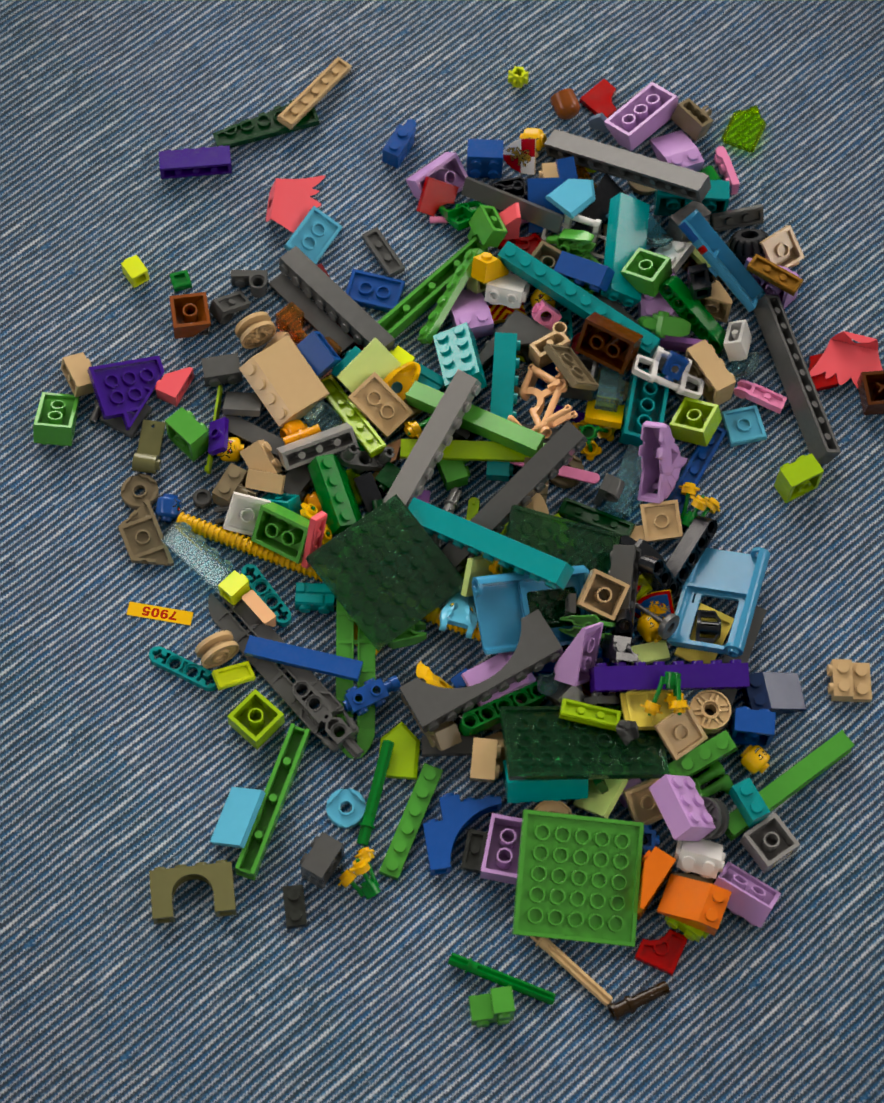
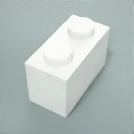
M747 320L728 323L723 345L729 362L742 361L748 357L752 335Z

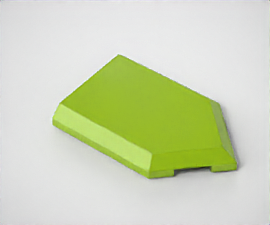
M401 721L380 738L379 754L383 740L394 742L386 778L417 780L420 741Z

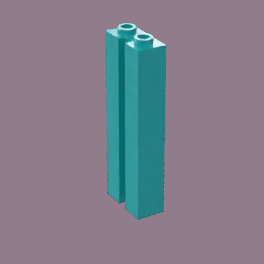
M620 192L610 199L604 265L615 271V274L607 292L601 291V295L611 301L619 300V303L623 304V306L632 307L641 301L642 293L638 292L623 277L621 270L638 248L646 250L650 204Z

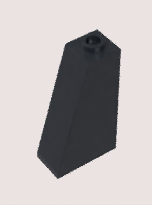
M606 173L595 188V201L579 215L594 220L600 219L603 226L608 221L606 215L609 213L610 199L620 192L626 193ZM576 221L571 228L593 233L592 226Z

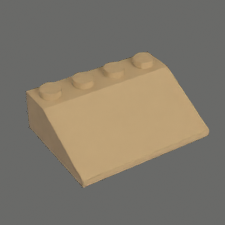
M288 335L251 357L239 368L279 427H283L287 422L301 419L330 394Z

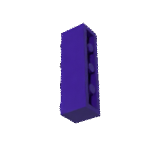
M221 145L217 147L158 151L161 179L232 174L230 146Z

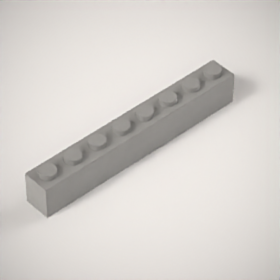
M459 369L457 370L383 501L386 505L405 514L413 497L417 498L423 493L427 479L432 477L436 463H439L443 458V451L452 442V435L461 426L462 418L470 410L473 398L480 393L481 383L478 379Z

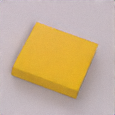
M598 400L588 401L584 423L621 429L625 405Z

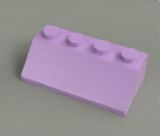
M651 82L607 118L604 124L619 145L633 151L671 119L678 105V96Z

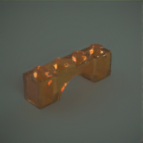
M290 302L275 314L276 326L280 331L288 332L294 343L299 344L308 336L302 329L305 323L304 312L293 302ZM329 336L325 337L338 356L342 358V348Z

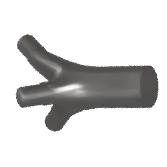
M94 400L95 408L89 419L94 424H96L101 414L98 400Z

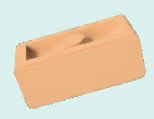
M250 590L241 597L264 624L271 627L276 626V615L254 590Z

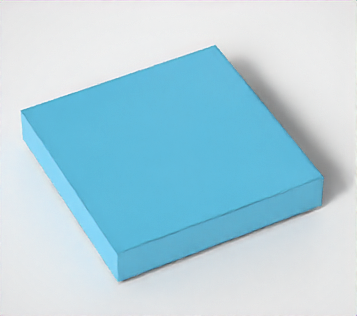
M757 405L721 412L722 422L727 431L726 434L730 447L767 439Z

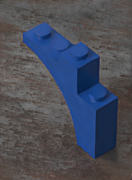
M446 793L439 797L441 821L430 819L423 823L430 876L451 872V854L458 837L477 818L487 813L501 810V796L487 795L483 799L467 798L463 802H460L459 794Z

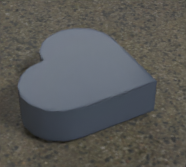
M603 113L596 114L590 118L588 125L591 129L599 130L603 133L609 132L604 124L607 117Z

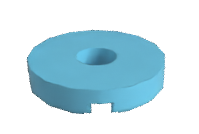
M348 788L335 791L327 800L326 812L329 820L339 828L348 829L357 826L363 819L366 807L365 799L354 789ZM343 804H349L352 810L345 813L340 808Z

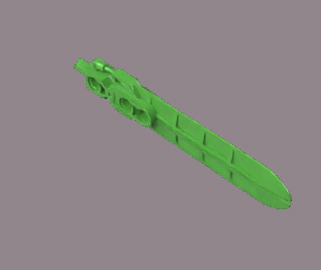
M355 527L351 529V545L339 548L337 560L339 566L336 575V655L354 659V645H358L357 660L363 661V667L357 682V688L364 686L365 681L375 678L376 572L374 563L376 561L373 547L362 545V528L358 529ZM354 554L361 555L359 560L351 559ZM345 559L347 569L350 571V573H346V575L341 573L342 565L345 564ZM367 560H368V563L370 564V567H371V572L368 573V574H365V573H363V572L367 569ZM354 591L361 592L358 598L351 597V594ZM354 610L361 611L358 617L351 616V613ZM354 625H358V640H354ZM336 677V699L343 706L342 701H344V695L347 694L346 690L354 687V681ZM357 696L355 700L357 702H361L362 698L360 696ZM375 705L369 707L367 713L361 716L357 715V726L360 730L357 734V744L364 751L360 758L367 753L374 740ZM350 711L347 712L349 717H352L354 719V715H352ZM343 713L337 715V717H340L344 722L346 721V718L343 715ZM339 731L336 737H342L345 731ZM343 748L342 751L344 752V754L348 758L353 759V756L345 748Z

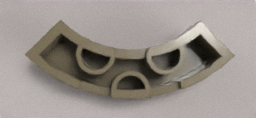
M401 695V699L404 705L407 706L408 704L406 700L404 699L403 695ZM408 705L416 723L423 734L426 735L433 748L436 747L438 750L443 751L462 742L457 724L453 721H445L436 730L424 733Z

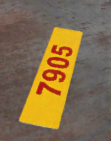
M129 602L127 615L191 625L193 612Z

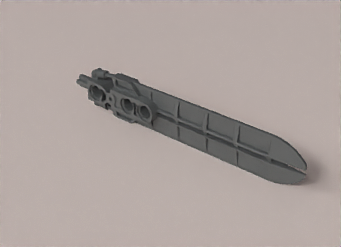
M219 588L216 589L215 592L230 607L227 610L212 593L209 595L208 609L213 621L222 631L228 630L233 634V641L238 643L239 651L243 655L251 632L256 637L285 643L272 627L264 624L242 599L233 606L220 595ZM232 613H235L238 616V618L246 625V627L248 628L247 630H245L239 624V622L231 615ZM245 656L306 727L322 740V744L332 752L345 748L354 759L362 756L361 754L364 751L354 741L355 735L360 731L354 719L349 717L341 703L311 671L281 664L284 668L281 671L274 662ZM287 673L296 681L294 684L286 676ZM307 690L306 694L299 695L300 691ZM313 704H320L317 709H311ZM343 713V715L346 718V721L344 722L340 717H337V715ZM325 728L328 737H323L319 733L320 729ZM339 731H345L342 737H336Z

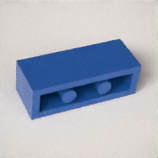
M565 251L561 252L554 268L556 272L565 278L573 280V283L580 287L587 285L590 290L598 293L599 290L607 292L615 274V271L608 266Z

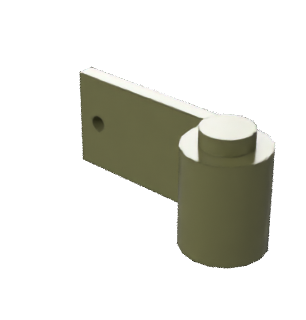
M143 419L138 449L133 456L132 471L156 474L157 471H160L161 459L159 457L165 422Z

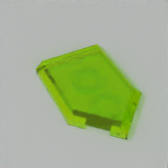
M757 105L733 113L721 138L723 143L749 153L754 152L766 127V122L761 117Z

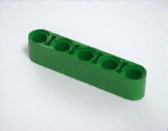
M670 276L659 287L660 294L681 318L691 323V330L700 340L706 339L714 347L715 353L719 354L724 349L723 343L726 331L698 299H692L690 290L679 277Z
M534 682L466 712L459 722L458 730L463 736H472L532 709L543 702L547 694V687L542 682ZM533 692L539 693L540 696L535 695ZM516 699L522 700L523 703L517 702ZM499 707H504L507 711H502ZM482 714L489 716L490 719L484 718ZM465 722L471 723L472 726H467Z

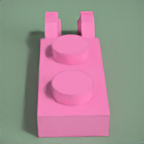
M719 146L715 150V164L719 166V172L724 176V181H730V195L737 194L740 185L725 147Z
M743 379L737 382V387L733 390L734 394L739 398H746L778 414L781 413L787 397Z

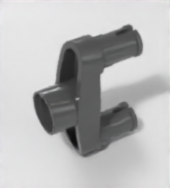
M350 443L339 454L338 460L342 466L351 468L354 473L361 475L366 471H381L394 457L395 451L392 447L388 446L384 448L382 453L371 458L366 451H359V446L356 443Z

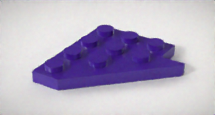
M160 356L92 366L87 370L104 420L122 417L126 430H130L154 391L157 381L162 378L165 372Z

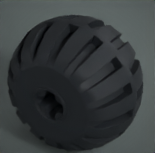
M742 229L736 231L731 236L728 247L739 261L745 265L746 259L748 257L753 258L755 254L765 258L764 250L759 242L769 236L760 229Z

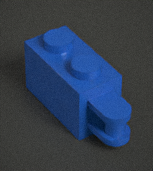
M408 119L404 126L401 124L397 126L382 149V162L397 169L399 168L415 141L416 121L414 119Z

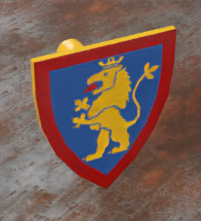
M670 590L651 592L636 601L661 619H664L668 614H675ZM635 608V616L639 619L645 613Z

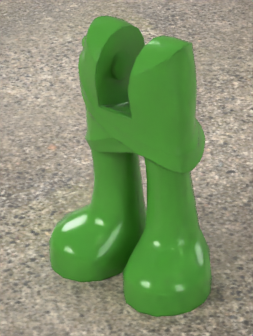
M719 761L712 764L706 772L692 779L695 782L699 795L710 797L720 791H724L729 795L733 786L731 778L728 774L725 775V769ZM720 778L711 785L701 790L700 786H702L703 784L709 782L712 779Z

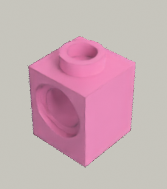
M543 299L532 308L531 315L533 320L551 331L553 324L559 322L562 318L560 311ZM543 312H549L548 316L541 317Z

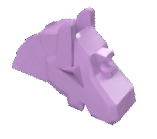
M645 421L641 427L640 438L643 441V445L639 446L638 455L641 457L642 473L637 500L660 504L674 490L680 470L686 464L688 458L681 457L679 447L674 443L675 438L672 436L671 428L667 424Z

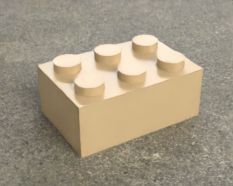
M704 339L687 348L685 357L693 360L688 374L704 381L702 395L705 400L718 405L731 400L736 379L733 373L727 370L723 359L717 356L714 347Z

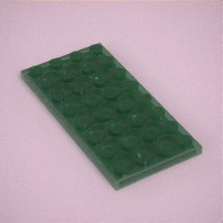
M500 706L499 714L509 780L661 778L665 774H670L664 743L656 730H638L639 737L631 740L628 745H624L616 731L559 718L561 706ZM601 706L621 711L620 720H624L621 706Z

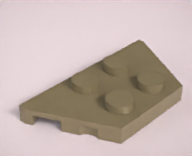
M147 498L137 510H134L129 515L128 519L118 526L119 532L132 563L173 566V559L150 501Z

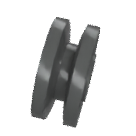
M701 796L716 827L703 839H718L726 832L729 826L728 808L718 798Z

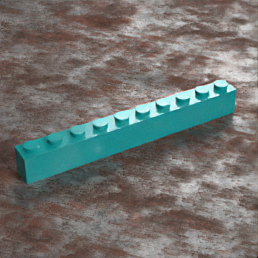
M507 241L497 254L498 259L509 271L583 319L596 312L643 335L637 354L648 358L654 355L656 348L660 344V338L510 241Z
M413 497L403 516L409 522L408 525L416 530L422 528L424 533L433 536V534L438 535L437 538L443 542L452 541V545L459 549H463V547L468 548L467 551L473 555L482 554L485 560L492 563L494 560L498 561V565L505 569L509 567L514 568L513 571L521 576L528 574L530 575L529 578L538 583L540 580L544 581L546 586L554 590L556 587L564 590L574 571V568L563 560Z

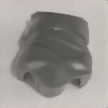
M620 720L618 722L616 732L622 742H624V745H628L631 740L639 737L636 721Z

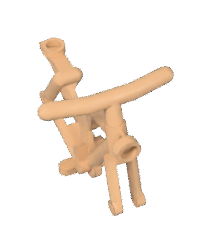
M529 364L521 388L514 386V393H518L524 401H528L530 396L537 398V405L529 410L535 424L531 430L545 435V438H549L552 434L551 427L555 428L570 419H575L578 413L575 410L571 411V405L567 404L563 409L553 414L561 394L568 390V381L557 366L555 369L559 373L554 377L534 364ZM538 378L548 383V388L542 391L534 388ZM553 395L541 421L539 416L543 412L545 398ZM513 415L507 417V420L521 425Z

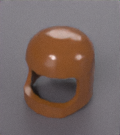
M571 88L560 90L550 98V103L560 119H572L580 111V104L574 90Z

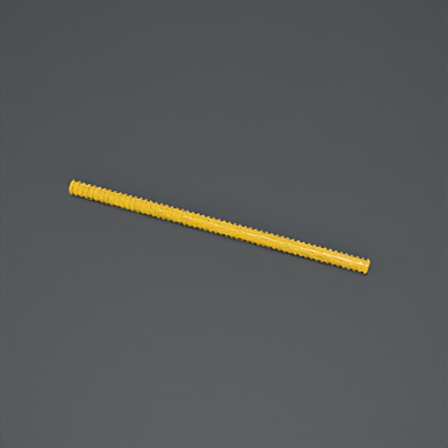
M181 512L177 517L176 528L187 529L189 533L192 531L193 534H198L200 537L203 535L205 539L209 538V540H214L216 543L220 542L221 545L225 544L226 547L231 546L232 549L236 548L237 551L242 550L243 553L247 552L248 555L253 554V557L264 558L266 562L268 560L270 563L275 562L277 566L280 564L282 568L292 569L293 572L297 571L298 574L303 573L304 576L308 575L309 578L314 577V580L320 579V582L325 581V584L336 585L338 570L334 571L332 567L329 569L328 566L324 567L321 563L319 565L315 563L306 569L301 566V563L298 564L251 541L249 536L246 538L244 534H235L233 531L223 529L222 526L213 525L212 522L207 523L206 520L202 521L201 518L196 519L195 516L191 517L190 514L185 515V512ZM376 584V603L381 602V605L386 604L421 615V620L426 619V622L432 621V624L437 623L440 627V608L436 609L433 605L430 607L428 603L423 604L424 602H418L417 599L412 600V597L407 598L406 595L401 596V593L390 592V589L387 588L385 590L384 587H379ZM354 591L353 594H354V595L359 594V596H360V595H361V592H359V591ZM477 622L472 639L477 638V641H480L481 637ZM447 624L450 631L453 629L455 633L466 634L467 629Z

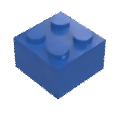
M468 139L466 166L468 177L502 178L504 140Z
M746 706L736 708L730 721L729 733L734 743L746 746L759 745L763 748H769L775 735L776 712H771L769 709L752 710Z

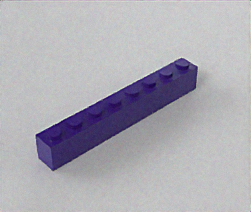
M740 659L729 660L730 663H723L722 660L710 661L711 664H703V660L691 661V664H684V661H673L672 665H665L664 661L653 662V665H646V662H634V666H626V662L614 663V666H607V663H595V667L589 669L590 693L657 690L660 676H665V671L681 673V690L744 689L750 687L748 663H742ZM666 684L662 687V690H673L665 688Z

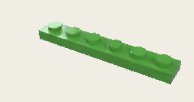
M480 248L470 249L464 255L465 259L457 267L454 278L448 282L445 293L437 301L438 305L429 314V320L426 325L419 331L420 335L417 340L422 344H431L433 335H436L471 276L473 257L484 252Z
M424 763L381 865L379 874L397 881L399 880L443 770Z

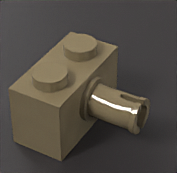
M690 98L679 103L671 117V120L694 141L705 136L714 121L709 117L712 114L711 108L707 109L709 106L705 105L700 108Z
M230 463L212 491L213 503L221 507L229 506L233 492L257 497V492L245 488L247 470Z

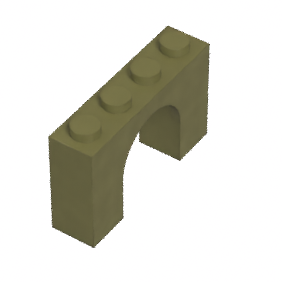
M218 860L213 864L198 862L195 866L180 864L174 866V868L156 867L154 870L149 871L152 919L154 924L175 922L174 894L181 884L189 880H201L212 888L216 917L237 915L232 862L227 860Z

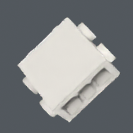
M509 273L487 283L484 301L492 305L500 304L511 309H520L522 302H526L527 295L530 293L531 284H528L519 276Z
M705 839L700 841L678 840L674 858L677 860V868L686 873L694 872L700 874L701 877L707 879H716L718 872L722 873L726 855L723 852L722 844Z

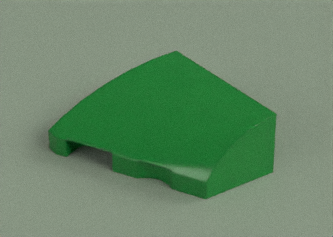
M479 201L455 204L456 206L453 209H446L444 206H440L439 212L451 226L459 231L470 227L468 223L479 205L484 204Z

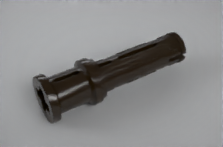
M664 980L631 997L624 996L623 1000L614 1004H608V1010L614 1021H618L620 1017L628 1013H635L636 1009L640 1006L669 994L670 990L668 989L670 988Z

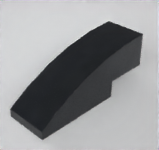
M369 472L354 478V487L360 497L365 513L374 512L373 500L383 499L372 473Z

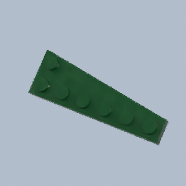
M293 99L289 101V104L282 107L279 105L270 112H262L258 114V117L246 119L238 124L213 133V138L216 146L222 145L233 148L320 125L319 118L313 107L291 130L277 121L278 115L295 100Z

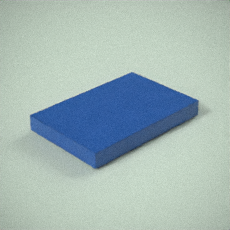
M527 178V201L564 215L561 210L545 199L549 193L563 183V178ZM528 222V233H543V227Z
M353 269L346 293L359 306L388 313L400 303L405 281Z

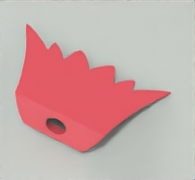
M326 175L302 179L276 178L269 193L265 221L267 222L271 219L294 233L313 206L316 208L321 206L320 202L310 196L319 193V190L312 188L318 185Z
M846 331L840 332L830 339L821 358L809 373L813 377L826 372V379L836 373L839 385H843L851 378L858 388L857 382L861 372L883 370L878 354V341L875 338Z

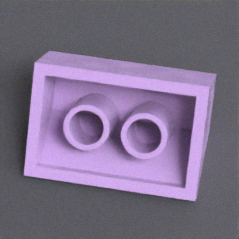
M445 152L407 178L406 182L412 194L419 200L426 176L458 186L457 193L462 191L465 178L468 175L457 153Z
M729 861L714 882V885L732 892L726 908L733 914L745 918L751 925L758 926L759 928L762 927L781 895L777 890Z

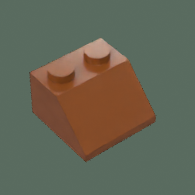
M206 292L169 296L175 339L194 337L211 326Z

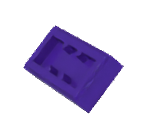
M226 417L210 422L208 453L211 456L228 449L229 420Z

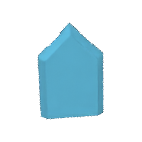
M569 178L549 193L545 199L573 219L595 201L594 180Z

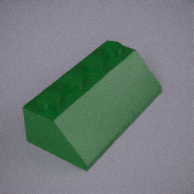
M334 454L316 456L307 467L322 510L327 513L326 522L332 535L351 532V529L355 527L358 529L365 527L345 467L340 464L338 457Z

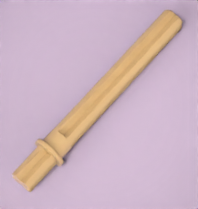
M529 936L536 942V947L539 946L542 950L546 951L601 1003L608 1006L612 1002L613 997L553 944L549 938Z

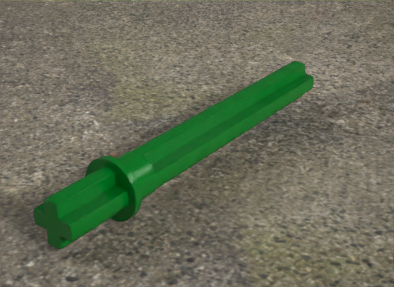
M383 740L362 823H359L361 827L356 843L361 846H368L372 830L375 829L373 825L394 747V742L390 740Z
M453 952L450 956L448 964L464 970V973L469 972L504 987L512 986V990L549 1005L554 1003L555 993L473 961L471 957L468 959Z

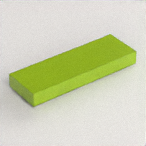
M562 698L559 718L616 731V726L621 718V711Z

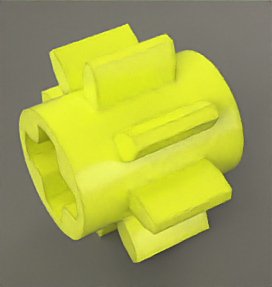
M514 66L512 71H508V83H511L513 88H522L524 84H528L529 72H525L524 67Z

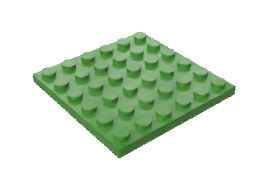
M524 809L522 813L512 934L635 947L644 823Z

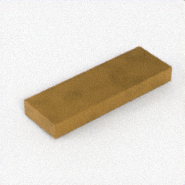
M755 254L746 268L747 271L792 296L796 294L804 281L758 254Z

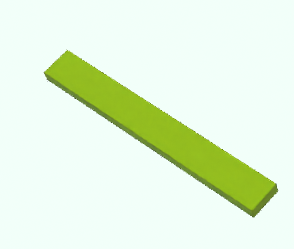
M401 439L400 459L408 458L418 439ZM452 440L450 445L444 449L441 460L524 462L525 457H531L494 441Z

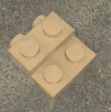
M791 225L783 227L759 242L764 250L765 259L776 265L791 268L798 265L799 261L805 258Z
M832 659L830 664L827 665V676H830L828 694L831 695V701L871 702L870 663H853L850 659Z

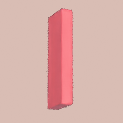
M323 511L310 518L301 566L306 569L319 561L327 520V513Z

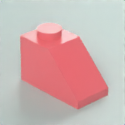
M514 203L499 213L508 231L503 240L519 239L521 214L519 203Z
M188 367L164 374L162 379H159L155 385L157 398L178 406L194 379L193 368Z

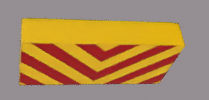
M523 302L520 309H511L500 304L489 306L494 324L504 323L506 317L515 310L526 315Z

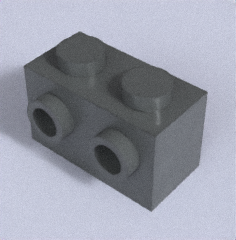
M238 353L201 358L206 387H217L221 384H235L242 381Z

